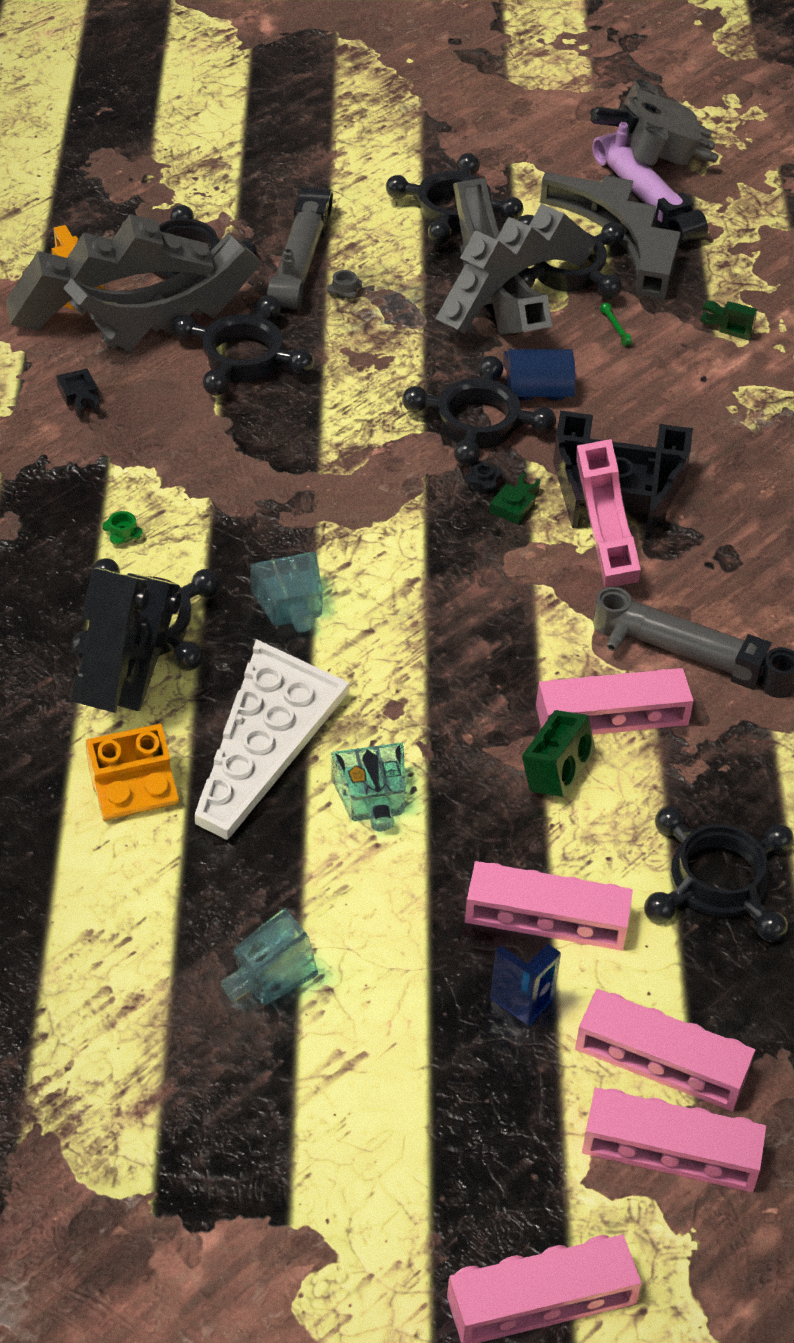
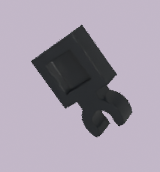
M87 368L56 376L57 387L66 405H75V414L78 418H84V408H92L96 414H100L98 388Z

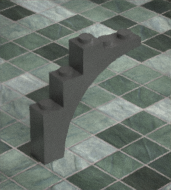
M545 172L542 179L540 203L581 215L602 228L610 222L620 224L624 229V239L620 244L628 252L635 267L637 277L635 294L666 299L677 257L681 232L654 227L657 206L631 201L633 180L604 175L603 182Z
M486 178L453 184L463 245L460 246L461 255L475 230L494 239H497L499 235ZM519 273L502 285L485 303H493L498 334L526 332L553 326L548 295L538 293L530 288L520 277Z
M542 203L529 225L508 217L497 239L475 230L460 257L466 264L435 319L465 334L485 303L510 278L525 268L550 260H563L582 268L597 241L565 213Z
M132 214L128 215L113 239L83 232L67 258L37 251L6 300L10 325L39 331L53 314L72 300V297L63 289L71 278L88 287L95 288L113 280L154 272H188L208 276L214 268L208 244L163 233L160 231L158 221Z
M227 233L210 251L214 268L208 276L180 272L172 278L157 284L125 291H107L88 287L71 278L63 289L72 297L70 304L83 315L90 312V317L96 322L95 325L104 333L101 339L115 350L119 346L130 353L150 328L158 333L162 329L173 336L172 324L178 316H190L194 311L199 316L204 312L215 319L262 261L230 233Z

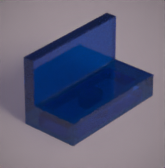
M547 944L527 964L503 946H500L495 952L490 998L529 1026L554 1000L561 952Z

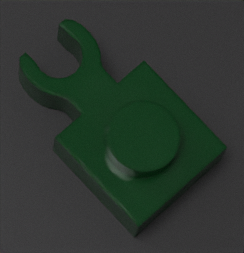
M711 300L705 302L702 310L709 311L712 314L704 312L700 318L702 323L708 325L719 324L721 325L720 333L750 340L758 309L727 301L725 307H721L718 303Z
M523 473L519 476L516 487L506 483L490 502L489 513L519 525L535 506L536 495L539 493L540 479H537L534 484H526L527 474Z

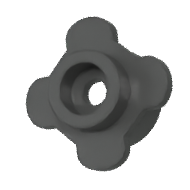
M340 270L333 274L332 284L327 286V291L341 298H354L356 290L362 287V281L357 278L354 272Z

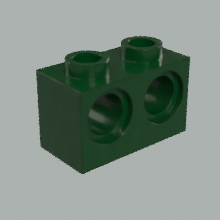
M554 710L522 754L529 791L559 797L566 795L596 751L589 715Z

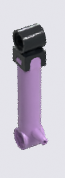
M626 122L619 124L617 132L599 136L593 140L592 149L597 163L601 166L608 165L622 179L633 180L632 191L644 204L657 206L654 224L658 228L681 232L679 245L704 239L707 236L708 224L703 212L693 210L694 203L684 192L676 194L648 164L639 161L633 156L628 137V124Z

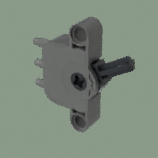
M634 80L624 104H620L618 109L596 107L590 111V120L593 124L619 127L621 122H626L628 124L627 130L632 154L636 159L645 164L655 165L659 157L680 165H688L693 156L713 163L718 160V154L711 151L714 149L715 143L708 139L712 131L698 124L697 116L686 106L659 96L657 88L646 80Z

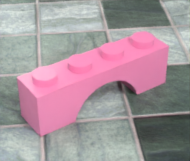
M612 440L578 445L577 465L604 588L639 582L641 569L634 538L630 533L625 516L619 471Z

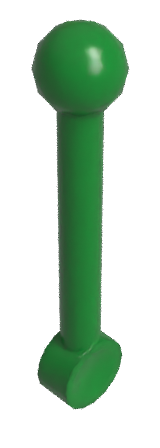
M603 303L600 306V312L607 315L620 335L622 345L624 347L630 346L632 344L631 335L625 333L611 312V305Z

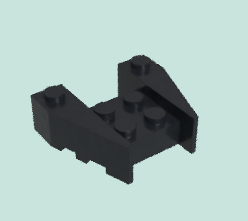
M560 410L553 464L572 528H577L580 505L586 506L577 465V446L604 440L590 438L593 415ZM660 424L656 447L612 441L619 471L624 511L647 515L645 538L651 537L685 481L691 452L693 428Z
M93 568L82 619L89 620L87 637L82 636L79 640L78 652L83 653L79 672L74 678L71 702L116 713L118 706L135 711L141 710L172 619V614H176L180 607L181 593H178L179 584L140 574L128 573L125 575L105 569Z

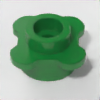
M127 511L115 512L103 523V530L109 533L112 544L119 545L132 539H139L143 534L142 529L136 526L135 516Z

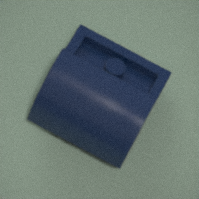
M508 349V351H504L503 364L507 372L506 386L517 395L519 400L529 401L534 399V397H546L549 400L561 401L566 397H575V361L572 349Z

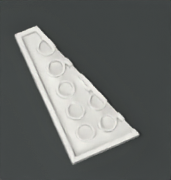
M257 639L253 647L251 661L247 664L244 672L245 678L241 689L237 692L225 726L220 749H217L212 772L209 779L206 780L195 812L196 825L226 840L232 836L349 693V682Z

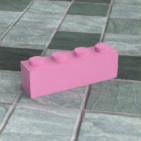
M683 668L541 681L538 685L536 709L541 727H543L554 710L589 715L592 735L689 725L693 706V698Z
M475 861L467 897L465 923L623 951L633 889L620 887L616 884H603L581 880L576 877H563L541 873L537 870H523L502 866L497 863Z
M597 988L579 1025L575 1050L732 1112L741 1094L755 1053V1049L744 1045L739 1040L722 1037L705 1030L697 1024L683 1022L665 1015L658 1009L644 1007L626 1000L619 994L608 993Z
M595 1087L581 1154L753 1192L761 1167L766 1125L754 1123L744 1117L731 1118L713 1114L703 1108H687L669 1104L659 1098L646 1099L626 1094L618 1089Z
M624 1234L610 1238L607 1235H599L589 1239L584 1244L568 1248L563 1245H557L546 1249L542 1254L526 1258L516 1255L505 1258L499 1264L484 1268L478 1266L465 1267L456 1272V1274L449 1276L447 1299L461 1343H481L636 1305L642 1282Z

